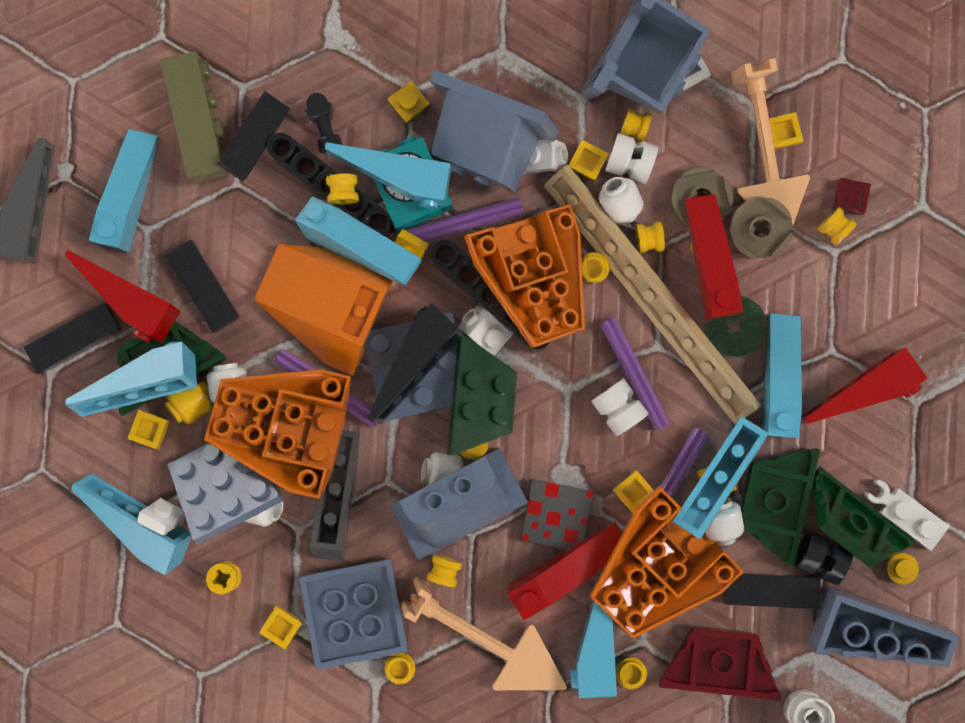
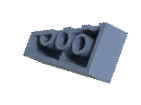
M828 586L808 644L815 654H840L843 657L853 658L861 656L883 661L891 659L902 660L906 663L949 667L960 637L947 626Z

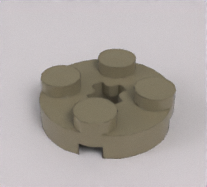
M696 167L686 171L673 185L670 194L671 208L675 217L685 227L689 226L684 199L696 197L697 191H702L703 195L715 194L722 220L727 216L733 203V191L729 181L708 167Z
M756 196L744 201L737 207L731 217L729 230L733 243L741 253L748 257L759 259L776 256L787 247L792 238L793 224L788 209L781 202L771 197ZM767 220L769 223L766 227L769 232L766 235L762 232L755 235L753 232L756 228L753 224L756 221L762 222Z

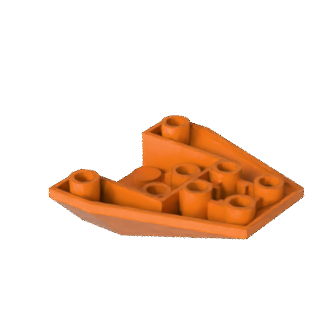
M571 204L548 210L532 218L495 229L491 227L464 236L474 267L531 348L585 329L580 231Z
M278 244L254 300L324 364L354 376L366 350L364 344L387 292L391 293L395 281L326 248Z
M310 370L221 379L204 440L287 492L320 500L331 477L348 411L351 376L325 370Z
M660 486L636 508L589 595L633 639L722 594L744 572L715 541L709 540L705 533L699 540L673 523L674 518L682 508Z

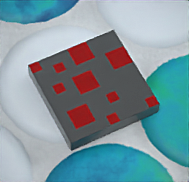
M533 479L521 540L562 549H568L584 540L594 491Z

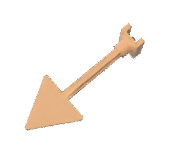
M776 58L769 59L751 67V63L744 64L732 71L731 77L733 84L746 83L748 95H751L766 181L762 184L738 188L737 193L744 201L756 196L771 197L778 200L788 209L792 218V224H794L810 176L802 175L787 179L779 178L764 93L767 91L764 77L778 71ZM767 220L762 221L765 226L769 223Z
M417 576L415 577L413 583L417 591L416 595H411V602L405 598L400 602L404 617L414 623L420 614L428 618L433 617L505 659V665L492 684L494 690H566L567 686L533 624L528 625L517 645L511 648L440 606L439 601L431 597L432 594L427 582Z

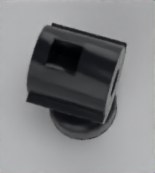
M311 94L307 98V109L305 111L319 130L321 138L317 141L320 153L325 154L327 153L325 150L326 142L343 144L341 137L338 134H333L331 119L334 115V109L331 102H328L323 94Z

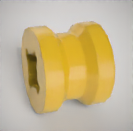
M629 107L620 134L634 137L637 142L641 143L646 137L653 114L647 112L640 114L637 113L635 108Z
M335 174L327 176L326 184L330 187V194L327 196L328 204L348 205L359 202V196L355 192V185L358 183L357 175Z
M838 207L820 224L817 230L820 233H826L830 237V242L836 246L857 226V223L854 220H848L844 216V211Z
M661 221L654 222L649 226H645L642 223L635 225L636 246L640 254H645L648 250L664 252L665 239Z
M433 554L431 560L433 568L432 571L428 572L426 579L439 585L456 588V573L461 570L462 562Z
M231 561L215 564L207 572V586L215 594H227L241 583V569Z

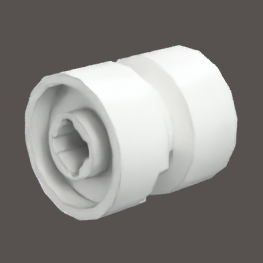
M618 133L605 171L618 176L627 173L631 180L646 185L659 146L645 141L636 144L633 137Z
M624 378L591 401L600 415H607L606 423L616 437L636 425L649 414L640 400L632 399L634 392Z
M799 689L790 693L785 700L783 710L788 723H835V714L831 706L813 691Z

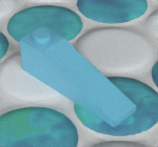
M128 129L96 210L89 237L90 242L101 247L130 253L159 140L158 136Z
M326 142L325 150L329 156L400 194L419 202V206L428 209H437L438 205L445 206L451 176L450 163Z
M313 196L295 219L307 240L404 286L421 263V259L339 208Z
M769 314L761 429L768 432V436L800 438L802 410L801 316Z
M170 342L163 347L152 349L67 398L66 406L81 417L197 388L195 354L183 342Z
M741 416L682 506V509L674 518L673 523L700 540L756 456L769 433Z
M92 473L72 485V491L140 561L163 575H166L182 563L191 539V533L188 530L177 526L162 536L137 522L139 512L147 506Z
M602 569L601 571H599L597 581H598V579H599V577H600V575H601L603 569ZM591 600L575 659L576 670H570L571 689H577L579 698L617 696L613 619L595 601Z

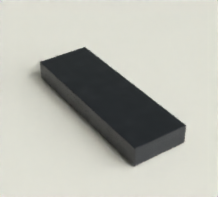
M264 91L217 165L244 182L265 150L270 137L275 134L290 108Z
M189 240L165 255L213 333H217L241 318L193 240Z
M102 303L24 346V349L37 374H42L121 331V328L108 304Z
M742 573L724 591V604L820 609L821 578L815 576Z

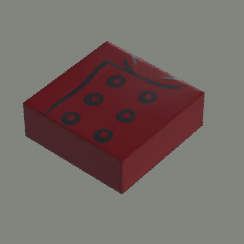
M840 178L837 183L833 210L840 207L844 212L864 215L867 209L871 184Z

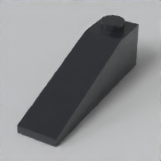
M432 303L428 307L425 306L420 309L414 316L415 322L410 326L368 416L372 422L382 424L465 334Z

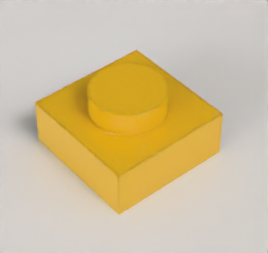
M412 81L408 82L387 99L406 125L430 108V103Z
M796 112L769 118L774 150L799 145L804 141Z
M581 140L569 166L574 173L595 182L609 153Z
M404 229L401 230L395 240L396 244L418 256L422 263L429 243Z
M138 410L127 439L154 449H160L170 420Z
M634 470L612 489L632 514L654 491L637 470Z
M277 605L259 633L283 649H286L304 621Z

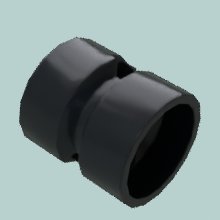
M809 530L799 544L795 567L810 574L818 572V578L837 586L846 576L853 555L838 542L834 541L829 544L827 537Z

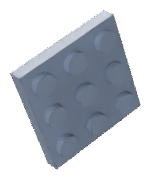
M445 313V315L455 324L453 313ZM415 321L370 331L365 346L377 397L405 336ZM457 342L384 422L452 407Z
M210 443L167 464L192 539L198 545L283 502L276 484Z
M392 558L299 576L316 670L409 651Z

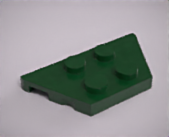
M176 320L163 343L154 339L147 343L137 337L117 348V361L121 368L152 349L163 347L170 342H183L195 354L196 376L228 359L224 353ZM155 399L119 407V413L121 416H126Z
M462 336L457 341L447 455L458 454L513 432L517 371L467 336Z
M817 448L752 462L741 505L744 529L787 565L794 567L820 454V449Z
M821 466L816 469L813 490L819 528L848 550L855 558L871 568L914 544L915 540Z

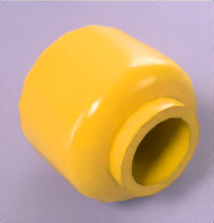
M203 381L197 384V388L166 395L168 401L164 403L178 423L183 421L186 424L195 422L212 408L209 400L208 386Z

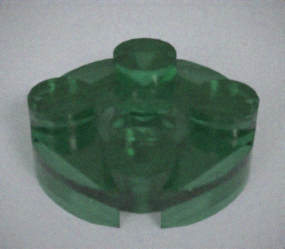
M741 296L744 312L736 316L707 321L704 318L703 333L717 351L726 357L738 358L753 353L761 346L766 336L767 328H765L766 323L763 310L756 302L744 296ZM740 320L741 324L739 327L742 329V332L740 334L737 332L731 334L728 331L730 328L727 325L728 321Z

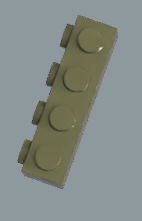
M196 51L161 59L160 64L187 179L193 184L230 176L229 172L217 165L227 148H223L221 137L225 136L222 121L220 118L216 119L214 108L218 107L217 97L213 89L209 90L207 79L211 78V71L207 60H202Z

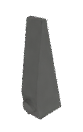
M38 138L0 209V259L36 263L55 145L44 138Z
M342 432L331 477L321 499H317L309 546L313 558L344 561L360 437L359 432Z

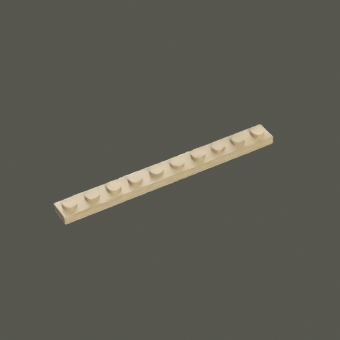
M567 164L543 185L560 207L571 204L579 231L596 252L603 254L608 259L610 270L731 421L736 424L741 416L746 418L761 406L758 400L615 222L603 210L602 206Z

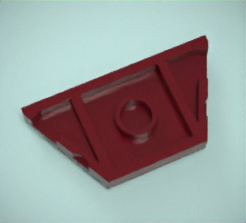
M693 626L659 680L660 688L781 701L780 691L776 687L771 674L772 670L763 653L759 636L755 632Z

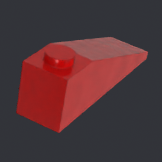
M711 194L684 199L705 319L707 321L736 316L744 311L738 279L716 196Z
M69 250L66 251L65 256L122 320L135 329L132 333L133 335L147 343L151 339L163 343L181 311L167 301Z
M907 348L897 349L801 416V424L813 423L902 396L909 398L922 389L920 384L928 378Z
M616 522L611 523L509 583L507 595L523 620L552 605L604 569L622 536V532Z

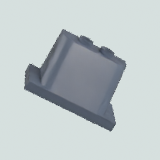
M633 0L580 94L591 100L603 94L607 88L661 114L665 111L672 97L677 98L686 84L683 78L688 70L692 71L701 58V54L698 52L711 30L665 0Z
M434 69L429 81L445 98L430 154L431 157L436 161L450 163L451 172L463 177L465 173L475 176L473 181L490 188L491 184L515 193L540 137L554 142L559 130L546 112Z
M500 448L439 481L391 504L390 507L419 561L528 502Z

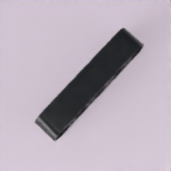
M277 133L271 136L267 142V150L276 163L327 202V196L330 193L324 192L326 177L338 173L291 136L285 133ZM289 144L290 151L286 155L278 156L276 154L280 145ZM304 163H314V169L310 174L303 175L300 173V168ZM356 187L355 192L358 194L359 199L362 200V207L359 211L350 212L347 210V205H333L370 228L375 218L382 217L386 219L385 228L381 231H376L386 238L393 231L394 225L387 211Z
M445 239L433 245L431 257L434 265L480 307L492 314L527 349L538 352L547 347L549 342L531 348L516 325L506 321V311L500 302L488 304L482 299L484 291L490 288L474 267L472 259L452 241ZM444 248L450 249L454 253L452 260L447 263H442L437 259L438 252ZM467 268L474 270L477 273L475 281L472 283L462 282L459 278L461 271Z

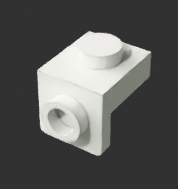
M539 139L524 174L549 171L557 173L568 162V151L565 143L556 139L554 142L547 139Z
M479 305L469 310L464 315L462 323L458 326L475 343L494 356L512 336L492 314Z
M160 498L139 512L137 522L164 536L177 526L183 527L185 515L183 509Z

